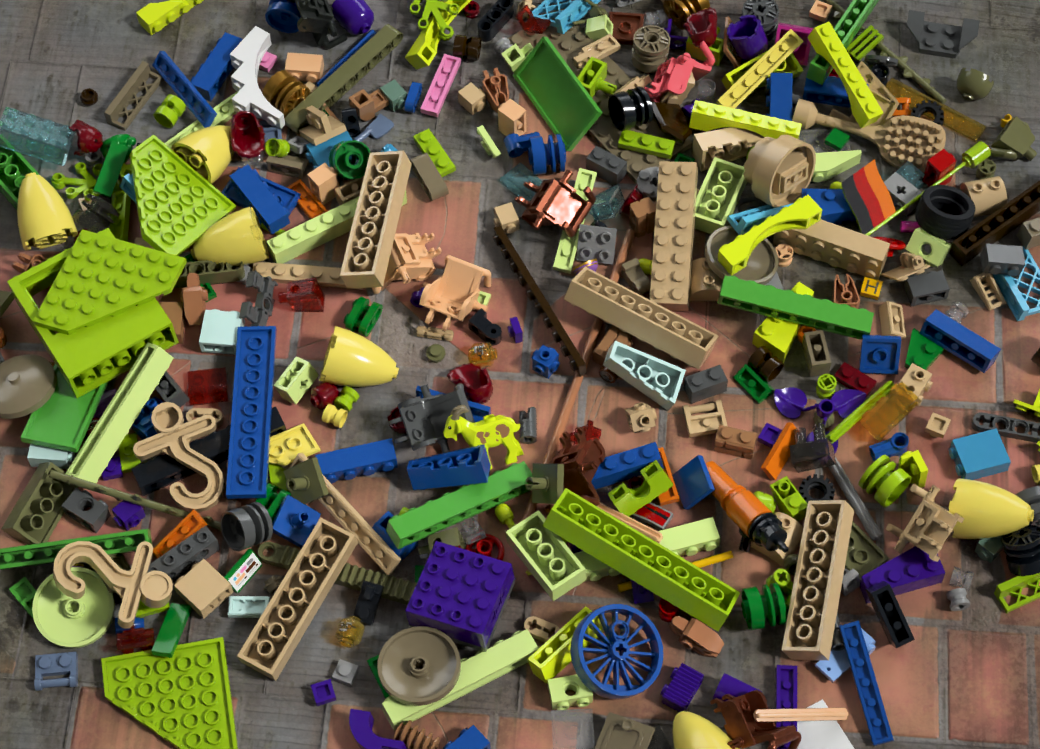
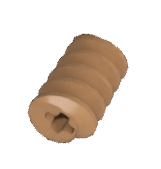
M411 720L406 724L402 722L397 727L393 736V740L404 741L407 749H438L439 736L432 740V732L425 736L426 729L423 728L418 732V724L411 728Z

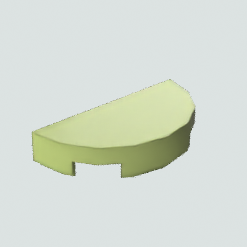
M484 126L477 127V134L483 140L480 143L486 153L492 155V158L500 156V151Z

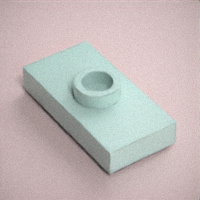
M229 596L228 617L260 618L270 602V596Z

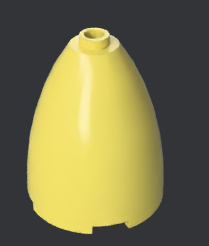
M225 125L210 126L194 131L178 140L170 148L211 184L225 171L235 153L230 142V126Z
M35 172L26 174L19 189L17 203L18 228L23 249L31 250V247L34 246L35 248L44 249L66 242V239L71 235L72 237L77 236L78 232L70 211L54 187L41 175H36Z
M246 207L238 210L208 228L193 244V249H191L193 259L198 261L209 260L216 264L223 262L224 265L227 262L231 266H239L241 261L243 265H248L269 259L266 240L263 237L261 225L254 209Z
M335 326L334 334L332 333L319 381L348 387L375 386L391 382L392 378L396 379L399 368L396 367V362L372 341L350 330Z
M958 478L955 481L953 490H956L953 495L952 501L949 502V512L959 514L964 518V521L962 523L957 521L953 528V538H993L1018 531L1028 526L1030 522H1033L1034 510L1031 509L1028 503L1013 493L981 481Z
M681 711L676 714L672 732L674 749H732L731 746L733 744H727L732 739L711 721L688 711Z

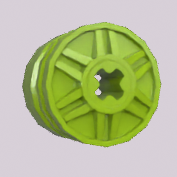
M882 455L873 462L862 475L858 484L862 489H866L868 494L876 491L874 499L884 508L890 506L901 496L912 479L902 468L894 471L896 463L894 461L890 462V458L887 455Z

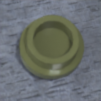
M439 344L429 346L426 351L427 358L434 363L441 362L446 354L444 347Z

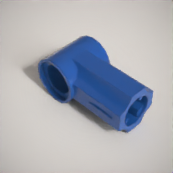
M534 132L521 136L515 133L507 135L504 138V143L509 157L516 158L521 156L524 151H528V147H530L529 137L540 136V134Z
M898 432L892 438L869 446L873 461H876L882 455H887L889 458L901 456L907 452L909 438L906 434ZM900 442L903 446H897L895 443Z

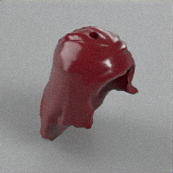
M705 8L686 18V23H684L683 27L688 32L695 47L700 48L699 45L702 41L708 47H712L717 39V12L714 8Z
M239 111L233 115L230 122L233 152L236 151L239 157H246L248 159L259 157L261 152L265 150L263 126L259 124L253 113Z
M76 120L69 127L71 131H76L78 150H75L74 155L81 156L87 153H94L102 146L103 135L95 127L80 120Z
M468 363L450 370L447 374V377L453 384L461 383L464 385V392L468 401L484 404L490 400L493 394V383L486 367L481 369L477 364Z

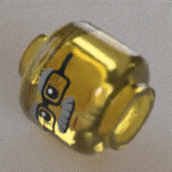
M489 342L475 343L468 350L469 362L480 367H490L493 365L494 360H497V350Z
M355 616L341 619L335 635L338 643L347 648L359 645L365 627L361 620Z

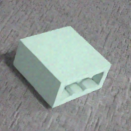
M218 309L205 310L199 339L201 352L236 355L238 327H244L245 325L244 318H239L240 312L220 311Z
M30 444L27 459L31 467H38L40 463L52 462L60 469H68L75 458V452Z

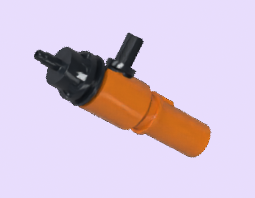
M709 461L705 463L715 488L711 494L721 503L720 505L726 511L727 516L739 527V533L742 536L739 550L749 552L753 541L756 545L764 547L768 551H775L779 548L784 553L788 552L789 548L784 543L787 538V532L782 528V522L751 491L746 490L742 485H738L716 462Z

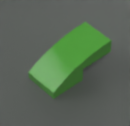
M24 577L10 587L9 591L33 619L32 605L37 590Z

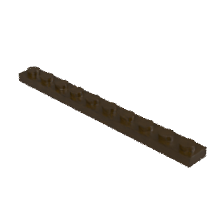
M501 225L494 227L495 235L493 240L497 246L500 245L502 248L501 252L504 259L510 261L509 265L512 272L518 274V281L522 287L525 286L527 289L526 294L529 300L535 302L534 306L537 313L543 315L544 324L547 329L550 328L552 330L554 341L560 343L562 354L564 357L568 356L571 369L577 371L580 377L587 374L584 360Z

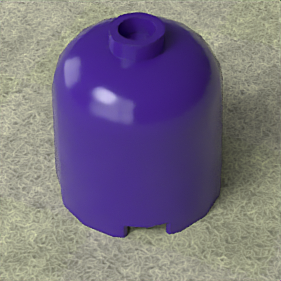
M335 0L332 4L334 18L349 34L360 35L370 30L374 22V13L364 0Z
M755 15L741 16L738 22L735 24L733 22L730 23L727 28V35L737 55L746 61L761 55L768 48V40L762 23Z

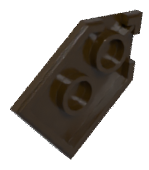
M653 102V116L660 130L665 134H672L677 138L676 141L683 144L693 131L689 128V123L680 105Z

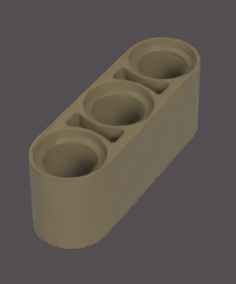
M427 152L410 159L412 163L411 168L431 201L449 194L443 178Z

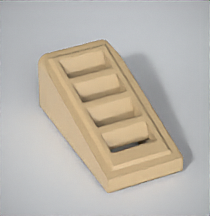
M982 273L970 280L973 288L989 311L1007 304L991 273ZM994 293V296L988 297V294ZM994 299H997L999 301L994 304L991 303V301Z

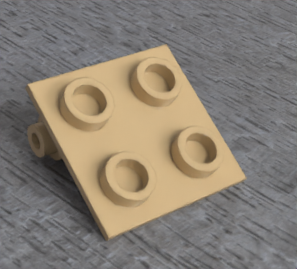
M903 252L900 255L902 266L882 273L881 276L901 282L907 280L908 276L912 274L918 275L925 272L924 269L929 268L930 265L924 264L923 258L919 255Z

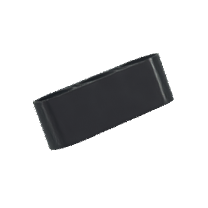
M498 0L480 19L477 25L478 37L483 42L491 41L513 17L514 0Z

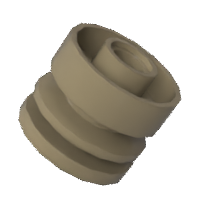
M647 25L637 29L634 33L631 61L635 68L644 73H656L658 66L668 60L670 47L668 32L654 25Z

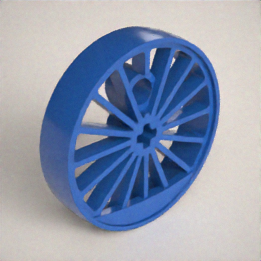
M611 604L595 609L580 621L572 636L570 652L577 676L588 689L604 698L626 699L642 693L653 684L662 668L663 644L660 634L653 622L644 613L631 606ZM604 613H612V623L608 625ZM618 614L625 615V621L618 620ZM596 616L599 617L605 635L592 622ZM632 619L638 624V627L628 636L629 623ZM588 626L601 641L585 634ZM615 626H617L620 629V635H617L615 633ZM642 629L647 639L628 646L627 643ZM583 639L602 649L583 648ZM647 642L650 643L651 653L630 651V648ZM583 652L605 655L585 662ZM630 656L651 657V667ZM607 658L593 673L590 672L588 664ZM609 662L603 680L599 682L595 676ZM631 664L648 672L645 680ZM613 668V685L607 684ZM626 669L640 685L631 684ZM619 671L625 685H619Z

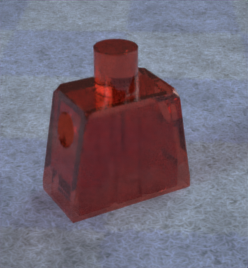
M309 278L289 282L287 284V292L278 293L279 303H289L295 312H324L325 295L317 279Z

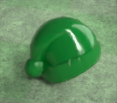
M119 134L104 140L100 147V152L104 158H106L112 141L129 147L124 163L129 160L133 146L136 144V138L128 134Z

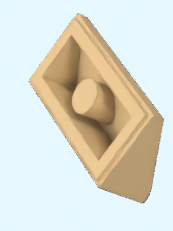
M886 301L879 306L882 336H901V339H905L906 332L902 305Z

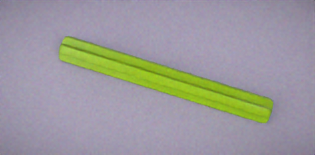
M893 381L886 382L826 435L829 443L836 442L895 390L896 385Z

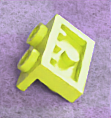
M919 450L903 453L899 459L898 469L902 468L912 477V484L920 488L925 487L928 468Z

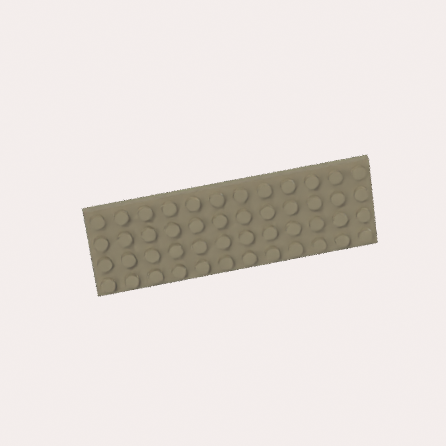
M538 21L508 38L510 44L514 45L516 43L522 49L528 43L535 47L542 37H548L576 77L579 76L584 67L577 69L573 65V58L578 56L583 47L595 42L586 36L585 31L579 25H573L564 34H560L557 32L556 27ZM609 56L601 59V61L607 63V77L604 81L617 85L616 91L631 80ZM598 90L592 99L603 113L587 132L604 150L627 161V175L635 184L641 170L649 167H659V161L670 162L677 157L678 153L682 154L692 147V142L688 138L681 144L676 141L677 138L672 134L662 132L653 116L650 123L642 124L641 126L635 125L628 130L675 140L671 159L618 148L622 131H619L614 126L609 114L607 98L610 94Z

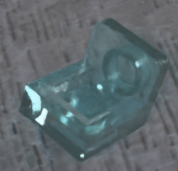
M907 161L896 171L917 189L922 187L925 174L911 162Z

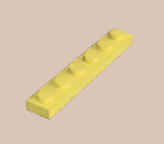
M790 29L716 103L735 109L803 43V40Z

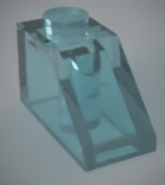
M615 185L596 195V201L589 213L593 216L594 220L599 221L615 218L625 201L620 186Z

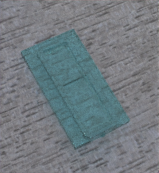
M521 162L500 178V182L518 198L521 196L527 201H531L535 192L527 189L523 184L530 181L534 185L540 186L543 182L536 175H533Z

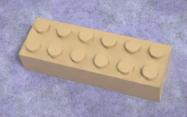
M824 220L818 221L807 229H791L777 232L774 234L773 239L774 245L788 244L797 254H803L814 260L826 262L833 267H840L851 273H857L875 280L880 278L890 247L888 242Z

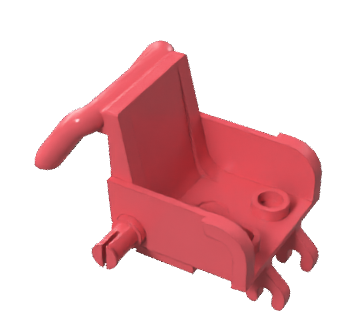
M704 41L699 45L707 58L703 63L690 58L689 53H684L677 57V59L671 57L658 66L653 82L650 83L652 88H644L652 102H660V97L665 92L675 95L682 94L686 90L691 72L695 81L711 72L715 58Z

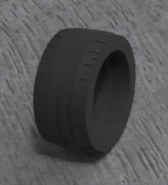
M934 185L927 188L922 194L916 208L915 219L919 226L927 233L942 239L953 240L959 238L969 229L975 214V204L961 190L947 185ZM939 210H944V211H946V212H948V213H951L952 215L946 214V213H944V212H942V211H939Z

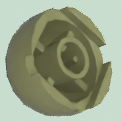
M962 68L957 78V89L963 95L962 97L967 101L985 98L990 93L994 81L990 82V77L981 71L972 68L970 71H965L966 68Z

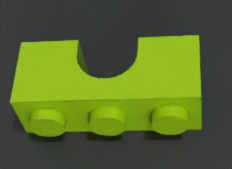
M657 460L640 470L644 477L643 484L640 487L630 489L623 482L607 493L620 513L628 517L633 515L637 510L649 504L653 499L674 485Z

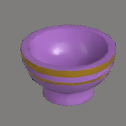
M597 259L589 260L572 270L576 275L584 267L596 272L598 261Z

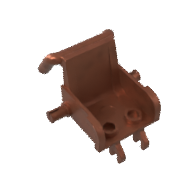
M566 170L563 177L559 180H543L540 186H536L530 181L528 183L525 182L523 185L527 189L534 191L535 195L531 201H527L521 196L519 198L515 197L514 200L526 207L520 218L534 229L539 230L541 226L557 225L566 232L568 237L572 238L594 205L596 198L588 186L583 190L588 200L585 201L576 193V190L568 184L573 173L570 170Z
M582 427L577 428L578 432L574 433L577 445L572 446L570 435L567 432H563L562 435L564 437L559 438L563 449L559 450L558 456L553 457L550 464H564L563 491L567 488L595 506H598L600 504V497L591 480L600 463L605 459V449L597 438L587 441ZM553 505L546 506L544 510L550 513Z
M753 690L738 697L726 694L722 696V700L715 698L710 701L711 704H718V708L714 709L715 713L722 712L726 725H724L725 730L732 739L727 744H733L731 746L732 749L741 747L743 749L765 741H769L768 749H777V747L789 742L791 743L788 749H797L801 742V734L796 731L795 725L776 727L775 722L755 721L753 714L756 709H769L766 704L767 700L761 691Z

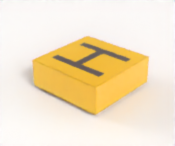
M864 277L860 296L878 300L883 281Z

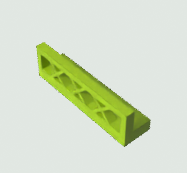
M1040 573L1029 576H1016L997 585L994 595L1006 614L1040 598V592L1037 593V591H1040ZM1025 587L1034 589V594L1030 597L1022 595L1021 592ZM1008 595L1017 597V601L1015 604L1008 606L1004 597Z

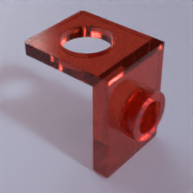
M525 5L516 15L524 32L542 34L551 23L550 19L535 18L528 5ZM525 12L528 14L526 22L523 21V14Z

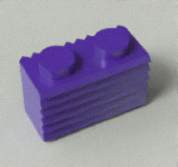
M682 663L679 668L675 667L670 676L672 679L669 685L665 684L660 693L662 695V703L677 712L686 711L704 678V674Z

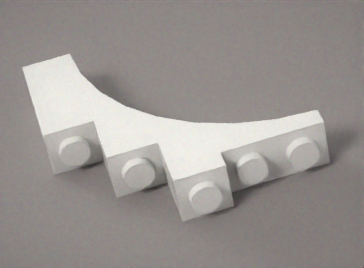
M255 26L230 53L231 64L237 69L231 76L232 86L238 92L232 98L233 109L236 113L239 111L251 112L257 118L266 120L271 126L282 129L285 125L284 114L273 107L263 96L257 80L259 65L264 54L272 45L270 33Z

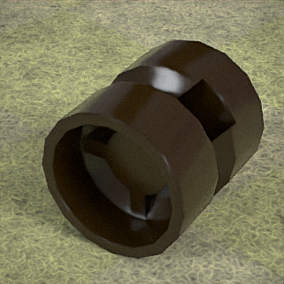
M457 34L453 45V56L458 58L467 56L469 60L478 61L482 39L472 36L468 39L465 35Z
M761 346L751 355L748 365L755 371H760L759 375L767 382H770L780 374L784 363L776 356L772 357L773 353L765 346Z

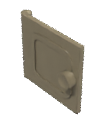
M609 712L594 749H647L655 728Z

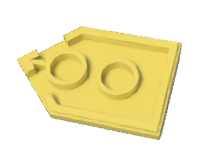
M303 423L270 437L269 462L286 466L294 461L298 453H303L308 457L321 450Z

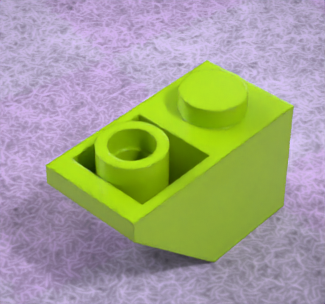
M787 476L770 485L780 512L791 516L796 521L805 518L808 504Z

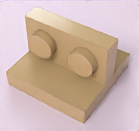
M311 105L306 108L308 114L306 118L310 125L300 129L299 133L302 138L317 146L347 131L345 124L330 115L327 116V114Z

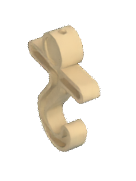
M171 402L160 403L154 408L151 415L153 427L158 434L135 443L133 447L134 454L137 459L146 460L164 452L176 459L177 462L204 476L208 480V484L201 493L194 494L189 492L181 482L173 483L169 490L175 503L185 511L191 512L193 509L197 512L208 511L217 505L223 496L225 486L223 474L214 461L191 449L189 443L213 433L217 427L215 418L212 415H204L184 423L183 414L179 406Z
M76 541L67 544L58 552L54 560L53 578L55 584L64 595L73 599H80L84 596L85 582L81 578L74 576L70 569L79 562L90 564L105 583L122 598L118 614V624L125 629L133 626L140 599L145 606L161 608L169 603L173 590L172 580L166 573L162 571L148 572L153 555V546L146 541L138 544L132 567L129 571L120 569L101 546L90 541Z

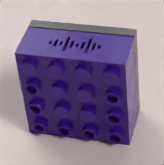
M436 541L405 610L410 628L417 626L435 628L445 633L455 643L486 652L515 584L512 563Z

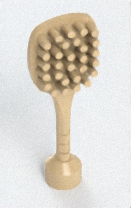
M798 99L792 121L802 124V130H807L815 124L861 136L878 146L881 157L887 163L915 173L925 172L928 159L944 149L946 134L942 126L930 120L902 115L891 118L883 125H868L860 128L858 123L818 113L813 102Z

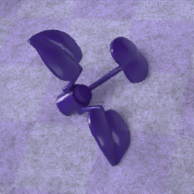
M789 387L775 389L774 391L775 405L779 412L787 418L796 419L800 416L801 411L806 412L817 409V415L823 419L821 432L812 431L807 436L805 444L808 452L823 463L827 462L828 458L834 456L838 448V440L831 444L826 439V435L830 432H824L827 418L831 416L833 411H838V415L845 419L866 398L865 392L844 389L835 392L831 400L823 399L819 404L816 403L813 406L804 408L807 404V397L802 390Z

